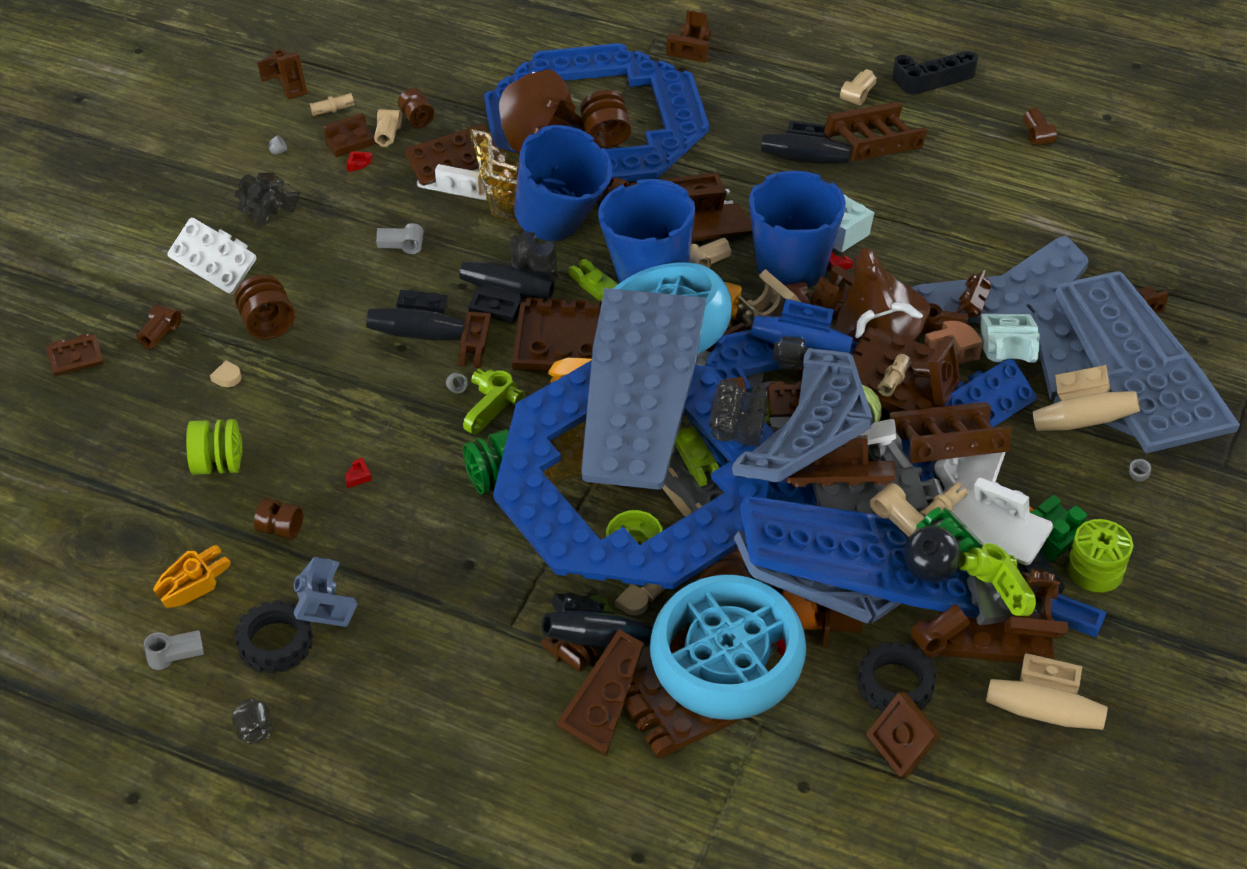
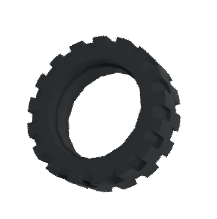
M275 600L274 603L269 604L268 601L263 602L261 606L257 608L254 606L249 609V613L247 615L244 614L240 618L241 623L236 626L235 639L241 659H244V663L250 667L252 665L254 670L258 672L262 670L267 671V673H275L278 670L284 672L292 665L296 667L300 664L302 658L305 659L308 656V649H311L313 646L312 628L310 621L296 619L293 613L296 608L294 603L287 602L285 604L281 600ZM272 623L289 624L298 631L295 639L288 646L279 650H262L251 643L254 634L259 629Z
M894 641L887 645L886 643L878 644L876 649L874 647L869 649L867 656L864 655L861 660L858 674V689L861 690L863 700H868L871 708L874 710L878 708L883 713L898 693H891L879 686L873 677V673L881 666L896 664L911 669L918 676L920 686L914 691L908 692L907 695L920 710H923L927 702L931 701L936 683L935 667H932L931 659L925 657L922 650L919 648L916 650L908 643L901 645L899 642Z

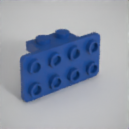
M1006 359L985 373L979 370L967 377L970 381L967 384L963 380L959 382L945 406L987 402L991 406L989 424L994 427L1034 402L1036 394L1014 359Z

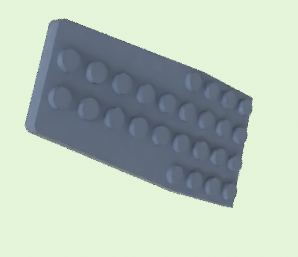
M1116 271L1058 284L1055 294L1093 367L1107 366L1110 383L1109 392H1137L1140 412L1123 417L1145 453L1238 431L1240 424L1202 369L1122 272Z
M604 289L592 352L582 460V479L585 482L649 489H661L664 487L697 363L706 305L705 297Z

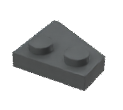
M970 575L967 578L968 587L972 593V603L974 606L979 607L980 614L976 618L979 625L1003 623L1011 616L1018 617L1011 613L992 583L984 582L976 576Z

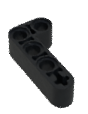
M964 51L921 64H917L908 55H898L894 60L892 78L907 94L923 93L974 78L978 55L972 51Z

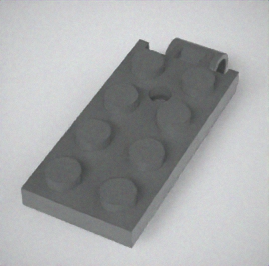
M921 467L896 470V480L891 481V483L897 484L904 491L906 501L918 512L929 506L935 496L943 494L938 479L920 481ZM836 482L833 486H821L819 483H813L812 485L818 506L876 514L870 506V500L887 486L877 485L874 482H863V484L857 486L848 485L847 482Z

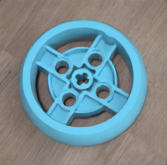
M679 262L654 266L626 278L613 288L705 297L706 305L698 354L711 347L722 337L731 319V295L726 284L713 270L700 264Z
M717 575L697 580L685 586L666 602L653 625L650 639V656L661 685L679 704L702 716L734 720L763 713L784 699L800 677L806 657V640L803 626L797 613L778 591L752 578L738 575ZM690 622L691 626L686 636L685 647L671 653L670 646L673 639ZM782 639L786 646L785 654L779 663L768 672L765 666L770 657L771 645Z

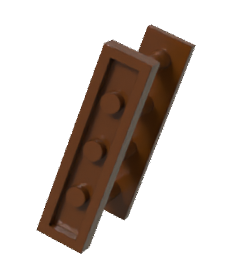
M899 102L829 114L824 134L828 138L842 135L854 146L851 160L854 162L922 148L928 129L924 127L911 130L899 119L903 106ZM894 125L900 132L894 133L887 126ZM877 128L883 136L877 137L871 129ZM860 132L866 139L859 140L853 133Z
M987 402L890 413V419L895 420L897 435L900 439H908L910 441V463L1010 452L1012 427L993 428L989 424L991 406Z

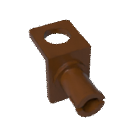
M826 607L823 647L827 648L829 630L861 633L863 622Z

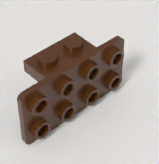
M483 124L405 149V155L419 183L423 186L436 182L435 169L438 164L474 170L483 167V163L484 166L493 164L492 162L496 163L497 160L498 162L501 160V154L487 127Z
M724 187L687 190L688 196L692 201L694 200L695 205L692 241L753 234L751 220L741 206L736 203L724 204L727 194Z
M859 435L788 476L786 483H792V486L795 487L807 486L808 483L833 486L836 482H847L848 485L852 486L861 485L863 482L887 485L891 481L896 480L895 461H868V435Z

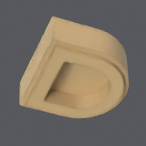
M225 361L210 375L211 382L222 387H233L241 381V373L238 366Z
M631 584L615 600V607L629 615H640L648 608V595L641 588Z

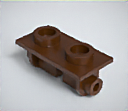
M983 269L977 275L973 274L968 278L965 283L967 288L958 300L960 304L956 311L957 313L965 310L972 318L981 314L985 304L984 300L987 299L992 287L991 281L983 277L986 270Z

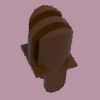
M550 637L541 640L542 646L556 657V662L562 659L579 673L599 655L598 651L592 646L575 645Z

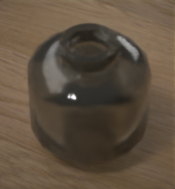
M782 336L779 341H775L773 361H777L780 368L799 370L804 366V355L811 347H806V341L803 337Z
M254 698L244 699L239 702L238 707L231 715L237 737L248 744L263 742L269 738V733L274 727L268 705L263 701H255Z

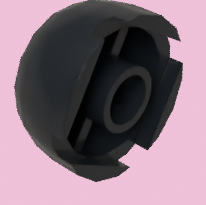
M925 526L917 529L909 536L904 547V560L909 572L916 579L937 584L948 580L959 568L961 550L956 538L948 530L939 526Z

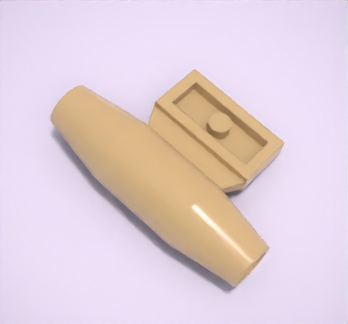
M1103 365L1055 375L1057 394L1061 401L1033 411V419L1037 431L1072 430L1109 423L1140 412V404L1136 391L1109 392L1107 366Z
M1027 653L1024 655L1020 681L991 679L986 697L987 703L1016 715L1073 728L1103 730L1108 710L1107 706L1078 695L1082 666Z

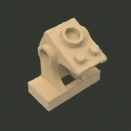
M766 269L759 275L766 284L762 295L755 301H745L743 297H738L739 305L737 307L741 311L740 319L747 328L750 327L752 329L755 316L779 317L782 314L786 299L801 302L792 291ZM770 303L773 304V306L770 309L763 312L770 305Z

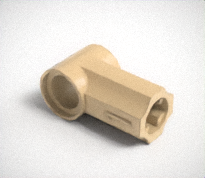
M866 69L860 72L852 82L846 81L841 89L840 99L861 106L869 90L876 84L877 77L874 76L873 71Z
M378 109L377 128L374 139L381 147H388L394 142L396 131L401 129V110Z
M721 238L701 247L697 244H691L689 263H696L710 268L712 263L731 256L729 242L725 238Z
M894 483L885 486L870 500V506L881 518L888 517L908 537L918 529L916 525L925 518L906 501L904 491Z

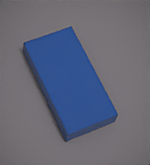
M1058 594L1057 599L1051 600V615L1054 621L1068 622V627L1097 637L1107 612Z

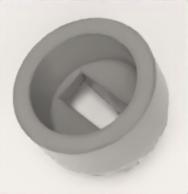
M277 135L269 141L268 147L271 153L279 155L287 150V146L280 136Z
M452 373L446 379V386L450 391L459 394L466 390L468 380L460 373ZM453 380H454V381L456 382V384L458 385L457 388H456L455 385L453 384Z
M1136 459L1131 462L1129 474L1134 481L1143 482L1149 478L1151 465L1148 461Z

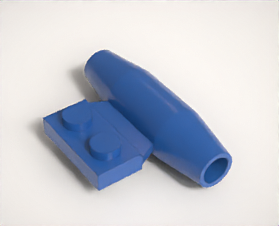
M789 299L785 301L781 317L755 316L751 330V336L778 347L804 353L809 348L850 353L853 340L850 336L830 329L833 309Z

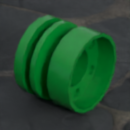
M507 429L488 435V446L482 438L475 439V443L467 442L463 444L462 451L465 468L480 495L489 493L490 488L495 490L509 434Z

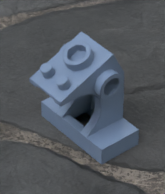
M313 557L302 573L295 578L294 590L299 598L293 612L296 619L344 627L348 626L358 604L355 598L334 595L336 592V582L333 581V577L339 566V561Z

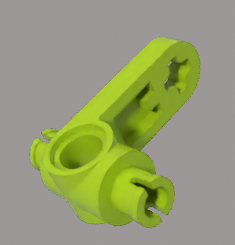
M477 369V372L473 373L472 383L479 385V391L486 396L466 415L463 423L464 430L473 435L478 434L510 402L516 405L517 401L519 402L524 399L525 392L517 389V383L512 381V377L508 372L493 370L484 372L482 369Z
M985 543L982 548H971L967 553L961 552L959 569L967 570L971 576H976L984 582L992 583L1013 615L1029 616L1033 613L1036 605L1035 595L1017 569V559L1014 558V555H1008L1004 549L993 543Z

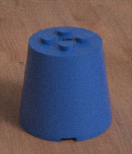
M551 125L542 127L540 131L533 135L530 134L525 139L519 156L514 213L518 223L526 232L542 240L560 241L572 236L577 231L607 188L612 176L610 157L604 148L601 149L593 141L594 137L573 127Z
M784 171L765 177L763 183L760 185L756 184L753 187L749 197V208L756 266L759 274L766 269L783 285L805 281L807 287L817 284L820 277H824L846 206L845 197L836 184L833 182L829 184L821 180L820 175L811 172Z
M643 179L637 180V184L626 188L624 185H621L603 199L599 207L598 217L619 283L640 271L654 266L690 262L695 205L694 200L692 201L688 196L686 189L666 180Z

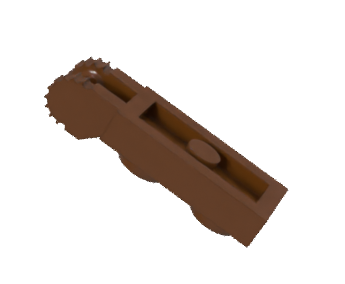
M467 312L460 341L459 366H466L467 353H475L473 359L474 367H481L482 355L485 353L491 324V313Z

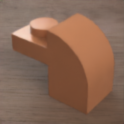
M945 321L943 322L942 330L928 333L925 336L924 345L934 350L937 349L945 336L955 337L957 358L960 360L958 365L980 359L983 341L978 333L965 323Z

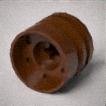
M613 90L597 91L588 95L582 101L580 113L585 132L594 137L593 141L600 148L615 147L629 138L631 124L627 115L624 98L620 93Z
M271 275L253 276L242 282L237 288L234 296L235 305L251 336L258 339H273L287 332L293 325L295 320L294 308L287 297L282 283L276 277Z

